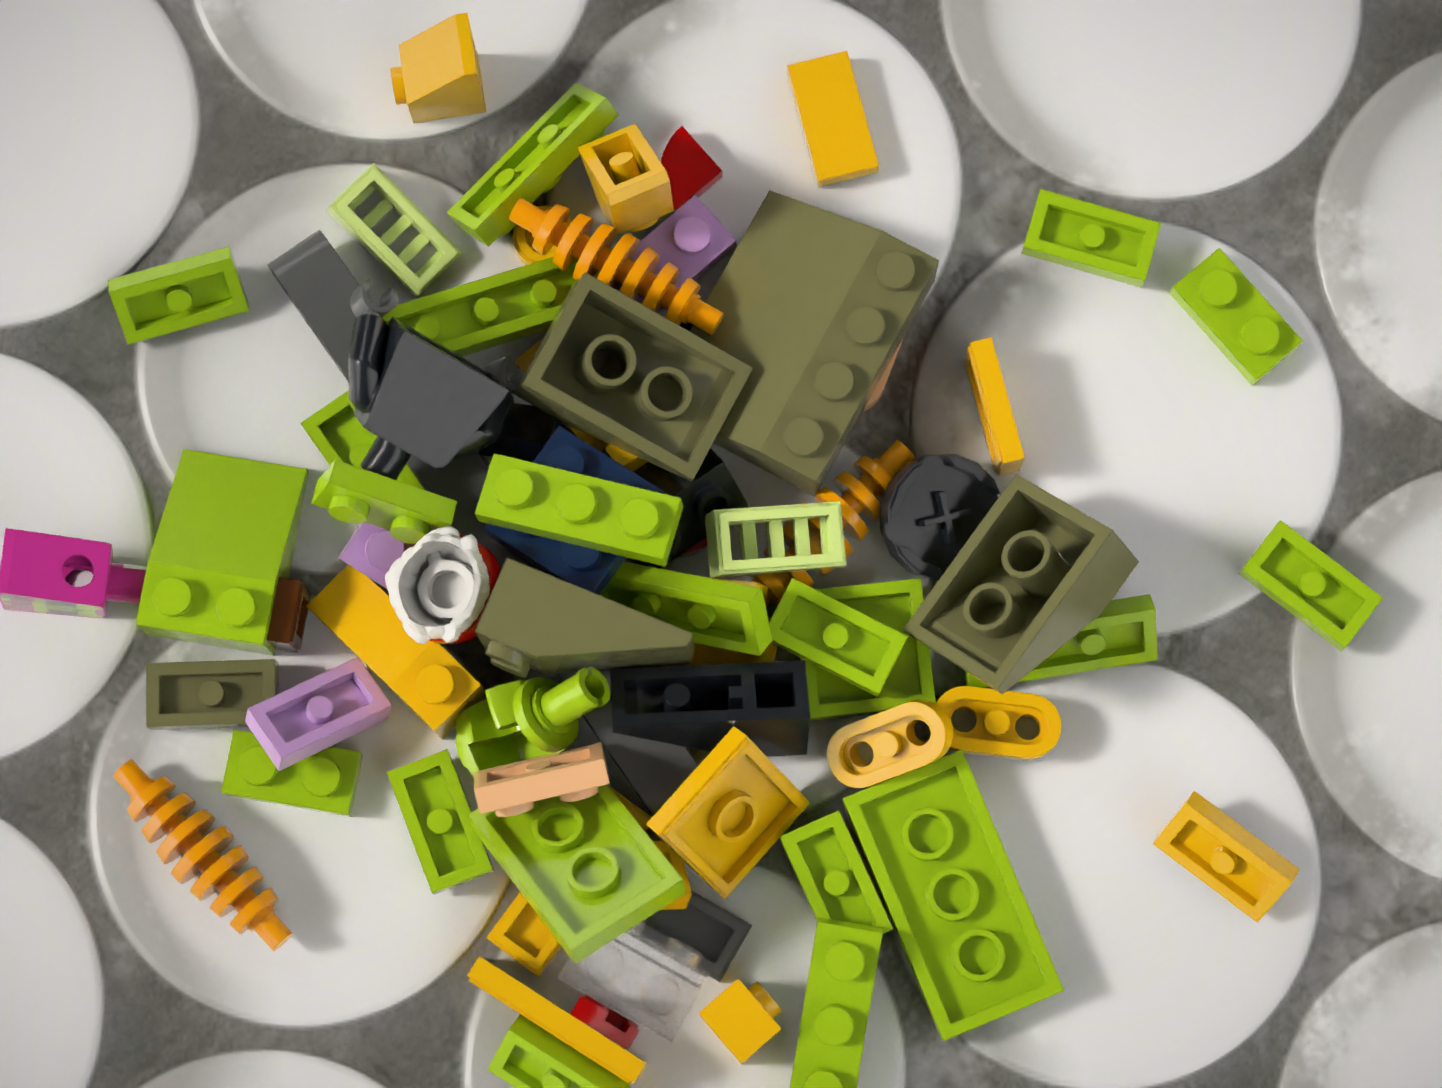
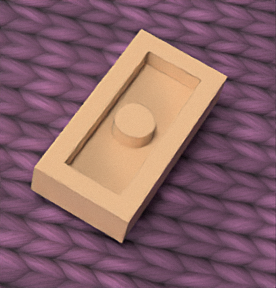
M601 742L474 772V792L480 814L495 811L498 817H509L525 813L534 807L533 801L559 796L563 802L586 799L598 793V786L610 784Z

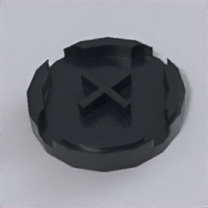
M957 454L923 455L903 465L888 483L880 504V532L889 554L906 571L928 580L938 581L997 501V494H1000L995 479L979 463Z

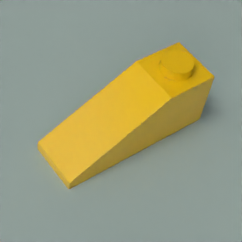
M347 565L306 606L442 740L456 726L458 716L486 696L482 685L439 643L427 641L425 644H419L414 641L404 630L402 621L398 618L395 609L390 604L389 596L369 577L352 566Z

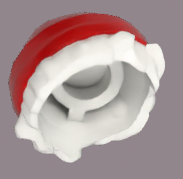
M445 526L429 532L414 547L405 550L402 556L395 560L389 571L385 574V583L389 592L390 604L395 609L398 618L402 621L404 630L414 641L419 644H425L427 641L439 644H457L477 635L475 630L501 570L497 559L489 549L479 543L472 534L467 536L459 535V531L454 527Z

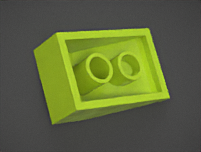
M183 449L148 559L136 625L149 636L274 656L275 648L267 641L278 578L289 579L309 474L308 469Z

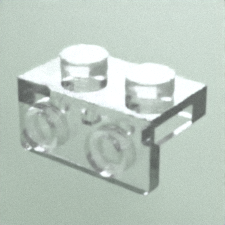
M644 921L576 964L570 957L568 958L558 976L559 980L587 994L669 1042H672L676 1037L711 972L699 965L703 955L684 942L669 937L665 945L642 933L646 925Z

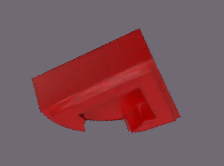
M681 126L668 141L661 159V163L670 180L673 213L694 195L697 197L701 196L723 177V171L685 128Z
M587 994L584 997L580 996L570 1015L629 1050L640 1031L637 1029V1024Z

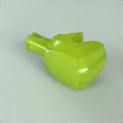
M584 667L574 676L560 684L555 683L549 678L538 676L529 680H518L501 684L486 690V700L475 703L467 708L456 719L455 743L458 756L463 766L474 777V772L568 750L578 735V718L597 707L604 706L609 701L610 688L606 678L594 667L587 669Z

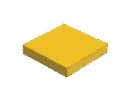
M733 726L646 825L711 889L723 899H726L806 809L810 802L747 735Z

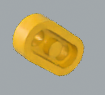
M959 686L945 692L937 701V704L947 712L950 719L952 714L958 710L970 712L975 719V727L969 732H960L953 727V740L949 750L954 752L962 749L966 754L1028 761L1039 759L1048 754L1060 738L1062 724L1058 710L1048 699L1037 694L1006 691L1001 694L989 688ZM1024 717L1033 719L1039 728L1038 736L1031 740L1021 738L1015 729L1017 720Z
M926 699L912 700L840 728L829 741L827 762L831 772L841 783L853 788H865L920 768L943 757L949 750L953 740V725L947 712L937 703ZM918 720L924 721L930 728L931 735L928 742H922L915 735L914 727ZM861 742L868 743L873 749L874 757L870 764L864 762L859 757L858 747Z

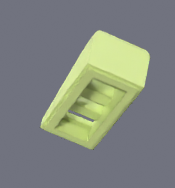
M375 163L358 177L326 210L350 236L416 297L462 254ZM375 191L383 200L361 220L353 211ZM393 208L401 217L379 238L371 228ZM411 225L420 234L396 256L389 246ZM428 243L432 244L438 251L414 274L406 264Z
M841 501L719 509L706 514L705 525L711 578L740 577L846 566ZM819 518L822 554L811 555L808 519ZM792 520L795 556L785 557L782 521ZM756 524H766L769 558L758 557ZM739 525L742 560H732L729 526Z

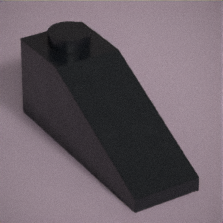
M805 660L610 669L613 733L711 752L735 726L747 735L767 757L807 755L810 708Z

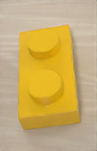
M1196 791L1191 793L1153 842V845L1257 923L1293 883L1300 870Z

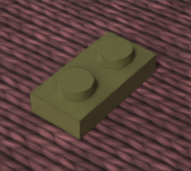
M275 659L146 663V727L150 730L248 727L245 723L247 709L279 694L278 662Z

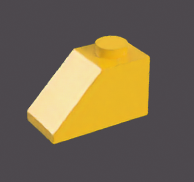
M468 12L455 14L398 45L401 66L390 68L396 105H408L413 123L487 112L478 52Z
M636 124L577 147L600 209L609 225L617 228L616 235L625 231L637 232L647 229L655 224L659 217L674 211L670 180L667 172Z

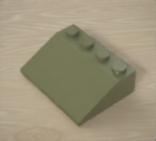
M769 190L706 301L707 304L724 313L718 328L713 335L694 325L689 331L753 368L713 443L815 497L936 278L939 260L882 230Z

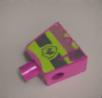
M5 528L0 566V602L4 610L106 618L108 601L140 604L147 566L113 563L112 544L107 542ZM77 570H87L93 574L91 582L83 587L72 586L66 580L71 573Z

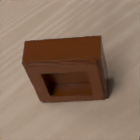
M278 578L267 641L277 650L298 653V649L301 650L309 610L306 606L310 603L311 593L302 581Z

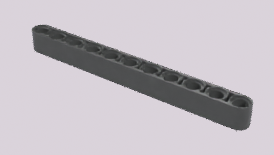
M318 230L267 264V266L349 383L348 354L354 321L357 318L351 310L350 297L360 285L324 234ZM478 452L460 461L451 460L446 467L440 470L411 455L406 464L426 491L457 501L451 526L459 531V535L467 536L472 534L497 559L500 570H502L506 558H509L543 572L490 538L485 530L488 524L478 521L475 511L489 469ZM602 670L600 672L609 684L610 699L604 706L597 707L582 717L650 814L654 816L698 767V764L684 746L613 733L610 670ZM577 672L553 675L560 684L574 676Z

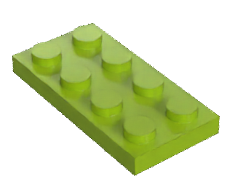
M962 749L930 764L903 773L842 799L942 1042L1065 991Z

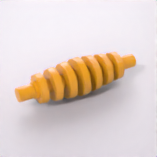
M520 198L513 207L509 220L532 233V237H534L532 247L544 256L553 245L556 246L557 249L553 256V263L563 271L573 263L575 258L579 259L573 272V279L576 281L584 272L594 277L597 271H600L597 277L598 280L614 289L621 283L622 286L619 292L635 301L641 295L644 296L642 305L656 313H659L662 307L667 310L665 318L677 325H680L682 322L684 324L689 322L710 335H713L718 328L724 313L700 300L701 296L698 295L700 284L689 277L680 288L677 287L675 284L679 277L680 269L670 262L666 263L659 274L656 275L654 271L660 254L650 247H647L640 254L636 262L632 261L640 242L635 236L629 233L624 234L612 250L611 246L615 239L617 228L611 225L601 224L592 237L588 235L593 225V218L580 213L569 225L566 222L570 209L560 204H555L551 210L546 209L544 211L525 199Z
M896 440L878 459L874 458L872 460L864 455L853 463L854 468L861 476L859 479L846 471H843L833 479L835 485L843 494L841 497L824 486L816 493L814 499L817 503L841 501L843 530L850 537L861 542L869 532V529L859 514H864L874 522L879 519L881 503L876 497L878 495L884 496L891 479L903 465L911 462L915 456L902 442ZM819 518L808 519L811 555L822 554ZM787 521L783 525L784 542L790 548L785 551V557L795 556L793 526L791 522ZM844 537L845 555L847 558L853 552V548ZM768 546L763 551L766 558H769ZM834 568L815 569L814 571L824 577ZM805 570L750 576L753 580L752 582L768 586L766 607L769 604L772 606L775 603L779 604L792 578L810 587L814 585V581Z
M133 759L124 763L114 773L113 777L131 796V803L127 808V812L134 822H138L148 815L151 817L142 828V833L148 842L153 843L167 835L156 851L162 862L168 864L183 853L185 854L171 872L172 876L180 884L190 881L201 872L202 875L193 884L190 893L202 901L219 891L220 894L213 901L210 909L219 917H223L235 909L238 914L230 922V926L239 934L247 930L255 931L273 951L280 948L293 935L274 913L276 911L274 906L279 898L272 888H267L259 895L254 892L264 879L257 867L254 866L241 875L237 873L249 858L241 845L236 846L223 856L220 855L234 838V835L225 825L216 828L204 837L203 835L210 829L216 818L206 809H201L189 818H186L195 806L196 801L186 792L170 800L168 797L175 790L176 784L166 776H162L157 780L155 778L150 779Z

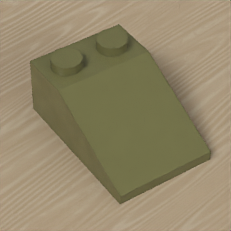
M584 272L572 285L513 394L575 429L692 481L753 368Z
M1016 474L903 630L909 636L1003 694L1101 615L1139 561L1112 529Z
M506 558L475 630L486 650L485 654L492 658L491 664L524 678L527 677L530 668L546 675L574 673L584 667L586 669L594 667L598 671L621 668L685 665L691 663L695 653L692 633L509 558Z

